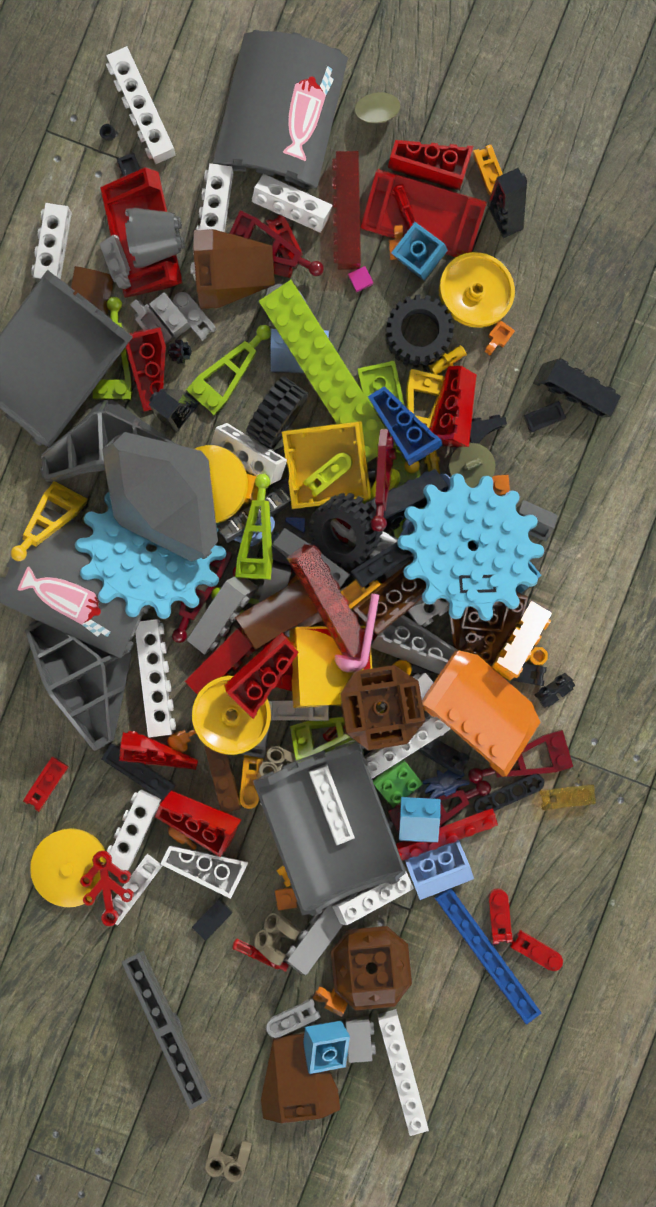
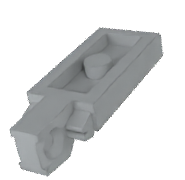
M112 235L101 242L100 247L113 281L117 283L119 288L127 289L131 286L127 276L129 275L130 267L119 237Z
M136 299L130 304L137 312L134 315L136 317L135 320L143 330L161 327L165 345L174 338L173 334L148 304L144 305L140 300Z

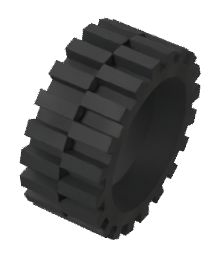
M420 294L415 295L414 299H411L409 296L405 298L403 303L401 301L398 302L396 308L391 310L385 331L386 344H389L391 354L395 353V359L398 361L400 359L404 360V365L408 366L409 363H412L413 367L418 368L419 364L427 367L430 362L435 363L440 357L442 358L446 350H448L453 338L454 323H451V313H446L448 308L445 305L441 307L438 299H435L433 302L430 300L431 296L428 295L425 296V299H420ZM414 314L429 316L435 322L438 329V336L435 341L424 347H417L408 343L401 332V325L406 318Z
M281 377L274 387L270 389L269 393L266 394L262 403L259 404L257 411L254 412L253 418L247 426L246 433L267 448L272 449L282 439V431H287L297 418L309 393L286 377Z
M341 493L338 496L331 497L312 514L310 518L312 521L308 525V528H312L308 532L309 537L314 538L311 541L312 546L317 545L319 548L318 552L323 553L329 560H333V563L337 566L341 563L342 568H347L349 565L354 567L363 562L378 547L377 545L382 539L380 536L383 534V531L378 532L371 527V520L375 517L376 510L371 511L369 508L372 505L369 502L364 504L362 503L364 498L358 496L354 499V494L351 493L345 496V493ZM332 518L344 520L353 528L356 534V546H349L337 538L331 527L330 521Z

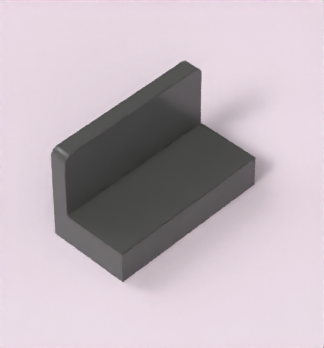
M523 500L518 514L521 516L534 515L538 520L537 526L531 529L528 534L547 541L555 527L557 515Z

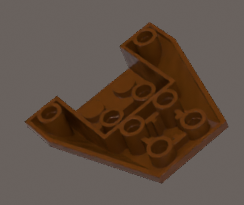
M215 229L194 230L193 252L200 309L220 308L275 285L272 245Z
M516 591L520 603L515 609H509L503 602H495L492 608L493 616L488 621L481 620L478 611L471 606L464 610L461 618L453 619L450 617L453 647L460 651L476 654L486 663L493 664L523 617L528 596Z
M304 1033L277 1038L273 1037L261 1096L263 1119L278 1123H290L321 1119L340 1110L338 1088L330 1070L313 1074L308 1072L303 1044Z

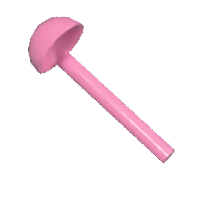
M371 594L361 658L335 655V662L342 671H360L367 665L379 600L378 594Z

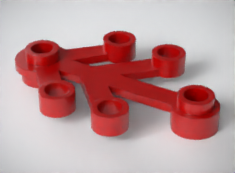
M101 850L93 856V867L80 879L81 885L88 887L93 882V877L100 870L101 879L90 892L85 894L83 903L87 906L92 905L96 900V896L103 890L105 912L101 920L104 925L113 926L117 922L119 915L113 907L111 890L117 893L124 902H130L134 897V893L131 889H124L111 879L108 870L116 875L123 884L129 882L131 873L128 870L122 871L112 863L110 853ZM100 857L105 858L106 862H101ZM122 874L127 875L128 879H123ZM84 878H88L90 882L86 883ZM124 893H128L130 898H126ZM86 897H91L92 901H88ZM111 913L114 918H110L108 914Z

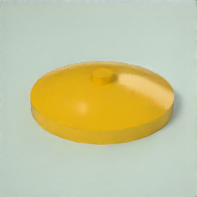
M472 252L456 257L446 266L439 282V296L442 305L448 308L447 313H451L453 319L466 326L481 328L499 322L508 313L514 301L515 286L510 272L498 259L488 254Z
M215 445L197 447L195 449L202 451L209 460L216 523L232 517L244 503L248 490L247 473L243 463L233 452Z
M233 676L220 677L208 683L197 695L192 709L193 727L199 739L211 750L225 755H237L254 748L266 735L271 721L268 699L261 705L257 715L252 719L226 693L224 684Z
M72 828L56 831L44 838L35 849L31 859V878L36 890L44 899L57 906L76 907L83 905L85 894L90 892L101 879L100 870L93 877V882L88 887L82 886L80 879L93 867L92 859L95 853L101 850L105 851L103 845L90 833ZM100 857L101 862H106L105 858ZM84 878L86 883L90 882L88 878ZM86 897L88 901L92 900L91 897Z

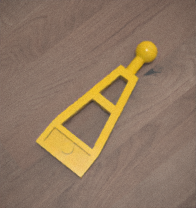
M411 369L406 388L407 409L414 414V391L437 396L429 418L416 416L430 429L445 377ZM419 461L410 466L405 462V469L409 473H416L420 468Z
M54 481L44 492L23 534L22 540L24 542L12 548L11 557L15 561L24 560L27 556V549L31 545L38 546L76 517L87 504V498ZM48 500L68 511L55 522L41 516ZM36 524L46 528L37 536L31 534Z

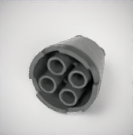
M141 208L126 209V216L129 215V220L125 223L129 252L136 259V261H133L135 268L149 266L181 253V249L185 248L184 237L180 236L179 230L182 229L181 217L176 216L175 213Z

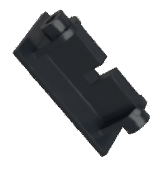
M566 673L557 676L550 684L542 687L534 696L544 708H549L559 700L556 695L557 693L564 697L574 690V680Z

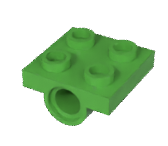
M404 759L372 780L375 787L393 808L400 803L401 797H408L423 785Z

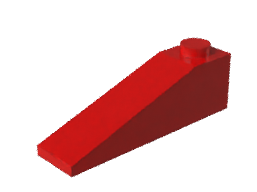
M161 327L129 333L133 337L126 345L144 412L152 410L149 406L150 397L154 392H159L164 387L166 345Z
M123 732L119 761L196 770L198 760L151 738L140 735L138 732Z

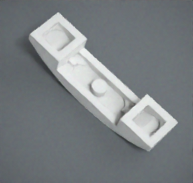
M268 701L271 710V721L329 720V705L293 708V701Z
M148 854L135 869L129 882L123 886L124 889H131L133 891L134 897L132 900L124 902L118 894L113 899L114 910L119 915L115 923L116 925L122 921L163 866ZM124 893L126 898H130L128 893ZM111 913L108 914L110 918H114Z

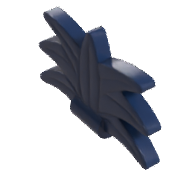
M437 770V777L426 779L423 781V784H430L426 788L425 794L433 792L430 799H436L443 795L447 797L455 793L458 787L469 785V781L458 780L465 776L464 773L457 775L447 770L443 774Z

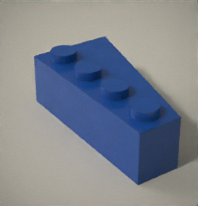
M385 386L368 396L371 405L385 428L388 429L390 436L393 437L395 444L409 466L442 447L441 439L431 432Z

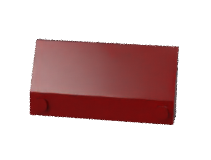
M145 167L101 186L100 189L110 235L119 237L130 267L129 275L127 276L131 286L127 289L122 288L124 297L128 298L168 289L183 283L177 254L149 266L135 268L133 265V261H136L135 256H132L129 252L125 223L129 220V215L126 216V209L141 208L167 212L159 172Z
M381 169L376 171L361 229L394 238V227L402 225L404 237L410 228L406 218L403 217L396 195L393 192L394 187L403 185L417 224L445 243L448 250L446 252L447 255L458 257L472 252L486 207V201Z

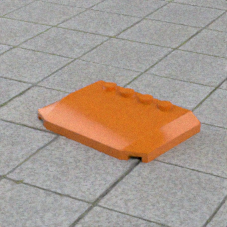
M460 650L453 653L422 699L425 711L432 717H438L490 762L489 765L502 777H507L541 723L531 701L480 656Z

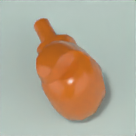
M193 729L188 733L182 730L170 735L167 739L169 747L181 753L185 752L188 749L187 743L191 742L189 737L196 734L195 730Z
M171 826L169 827L168 833L174 840L182 845L187 843L193 850L197 848L187 836Z

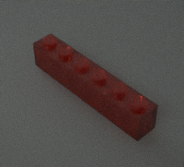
M336 151V158H332V170H336V177H332V187L336 189V196H333V207H337V214H333V226H337V233H333L334 245H337V252H334V263H338V270L360 269L359 151Z
M304 544L288 556L287 559L342 655L354 657L362 650L365 631L358 624V618L355 613L349 608L347 598L340 592L338 582L331 576V570L321 558L320 550L315 545Z

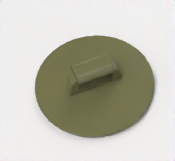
M384 92L366 95L355 106L356 116L360 120L372 124L389 121L400 110L399 100L394 95Z
M469 443V447H459L453 452L449 462L451 476L453 474H461L464 477L465 483L469 487L475 488L483 476L493 477L495 472L494 457L486 447L476 443Z

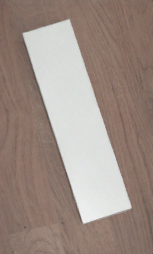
M327 764L308 771L335 844L339 845L354 839L355 837Z

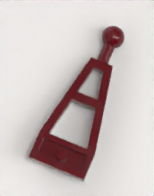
M241 210L239 211L229 234L250 239L255 226H258L275 239L272 245L273 263L293 268L301 265L307 268L312 276H320L323 273L324 267L321 262H310L302 258V252L259 219ZM281 244L295 254L293 260L276 257Z
M380 429L375 496L376 515L371 520L372 529L378 532L383 531L387 525L386 519L383 516L387 506L393 460L397 458V450L393 448V437H390L388 429Z
M226 551L224 559L214 560L209 564L219 569L216 573L219 581L226 571L232 555L231 552ZM208 586L205 592L197 588L195 589L196 595L200 596L201 599L192 613L186 611L187 606L181 601L179 615L183 617L179 628L175 629L172 633V638L176 643H183L187 639L186 628L190 619L195 620L216 586Z
M563 730L542 735L527 743L517 759L519 770H510L507 777L555 773L572 768L573 763ZM545 742L552 766L526 769L522 753ZM492 767L482 770L472 768L468 773V778L473 783H479L483 777L495 774L497 778L502 776Z
M482 780L477 783L475 788L467 792L459 789L447 797L443 795L436 798L445 800L460 796L462 802L448 812L445 811L440 802V825L470 804L468 799L477 795H488L491 791L490 783ZM400 805L388 810L398 834Z

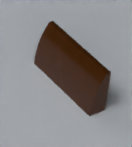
M75 266L71 288L75 291L73 294L79 293L108 316L107 301L111 298L114 283L111 274Z
M411 561L352 607L353 615L366 626L371 594L379 595L373 633L379 635L422 599V594L426 590L425 581L421 578L407 579L403 573L404 568L410 565Z
M300 578L234 618L254 651L273 641L281 632L286 633L321 612L322 607L306 583Z

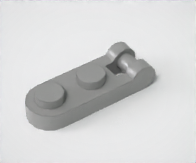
M179 292L174 296L173 304L186 318L191 329L201 341L205 340L210 332L213 333L217 330L189 294ZM204 323L206 327L202 330L199 329V326Z
M313 998L307 999L303 1003L271 1017L267 1022V1033L271 1037H281L319 1019L321 1016L319 1011L315 1010ZM307 1009L309 1015L304 1017L302 1011Z

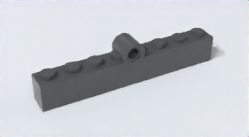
M144 951L122 961L123 967L189 1109L191 1110L208 1101L211 1094L181 1032L183 1030L181 1022L176 1013L172 1012Z

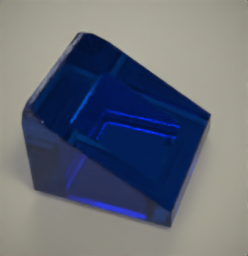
M286 518L287 524L305 534V518Z

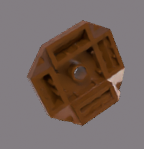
M395 665L355 671L340 692L346 734L366 750L408 744L425 722L419 681ZM378 702L383 703L385 706L383 713H378L376 710Z
M388 926L348 929L331 950L334 991L355 1010L395 1007L412 985L408 943ZM370 962L377 965L376 972L372 974L366 971V965Z

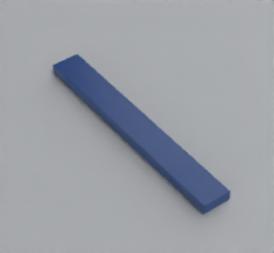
M452 888L436 895L434 898L525 1024L527 1025L542 1014Z

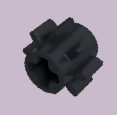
M181 339L169 344L168 354L172 358L171 361H177V364H184L185 360H190L192 350L188 342H183Z

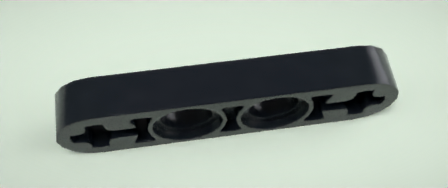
M538 774L523 777L490 792L488 795L477 798L473 805L477 813L483 812L482 809H478L480 806L479 802L488 803L490 802L488 797H491V801L495 805L493 811H496L542 790L545 783L544 779ZM532 778L540 780L538 787L531 785L528 787L530 791L527 792V788L523 784L524 781L528 785L533 782ZM515 785H521L523 788V792L519 796H515L512 792ZM498 793L505 795V801L501 804L495 801V796ZM491 804L485 806L486 810L492 808Z

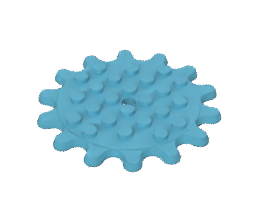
M453 474L450 478L451 486L449 491L441 492L432 484L426 485L423 494L427 499V506L424 509H418L413 506L406 508L404 515L406 519L413 523L414 531L410 535L400 536L397 544L399 548L410 551L414 556V560L404 568L403 573L407 579L421 578L425 581L426 590L422 594L424 603L430 605L437 599L444 598L449 603V615L451 618H461L464 610L471 606L478 611L481 620L488 621L493 616L492 608L495 602H503L509 609H515L520 603L516 595V587L520 584L533 587L538 582L537 575L528 567L530 559L540 558L544 554L543 546L532 543L528 537L529 531L537 526L538 520L534 515L521 516L517 513L516 504L520 498L518 492L511 490L504 496L496 495L493 491V479L491 477L483 476L479 480L477 487L471 488L465 483L464 477L461 474ZM469 541H473L476 544V551H471L468 548ZM470 575L471 577L462 578L463 590H467L466 593H460L459 576ZM483 575H493L490 578H482ZM493 587H496L497 592L478 593L477 590L493 589Z
M109 492L104 497V501L108 506L107 512L98 514L91 511L84 515V522L93 529V534L87 538H80L75 542L77 551L87 553L91 557V562L81 568L80 576L84 580L97 578L102 581L103 587L98 593V600L100 602L109 603L116 597L123 598L126 602L125 612L129 617H136L139 615L142 607L150 605L155 608L159 618L166 619L171 614V604L174 601H182L186 606L194 608L199 604V598L195 592L196 587L201 584L214 587L218 584L219 577L210 570L209 564L214 560H222L226 557V550L222 546L215 545L211 549L212 553L205 559L200 558L189 561L122 527L113 516ZM150 544L156 546L157 549L154 552H149L146 547Z

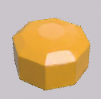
M534 647L531 650L532 654L529 660L533 665H543L548 660V652L543 647Z

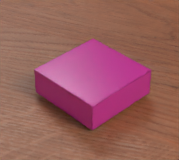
M366 266L348 274L356 293L373 285Z

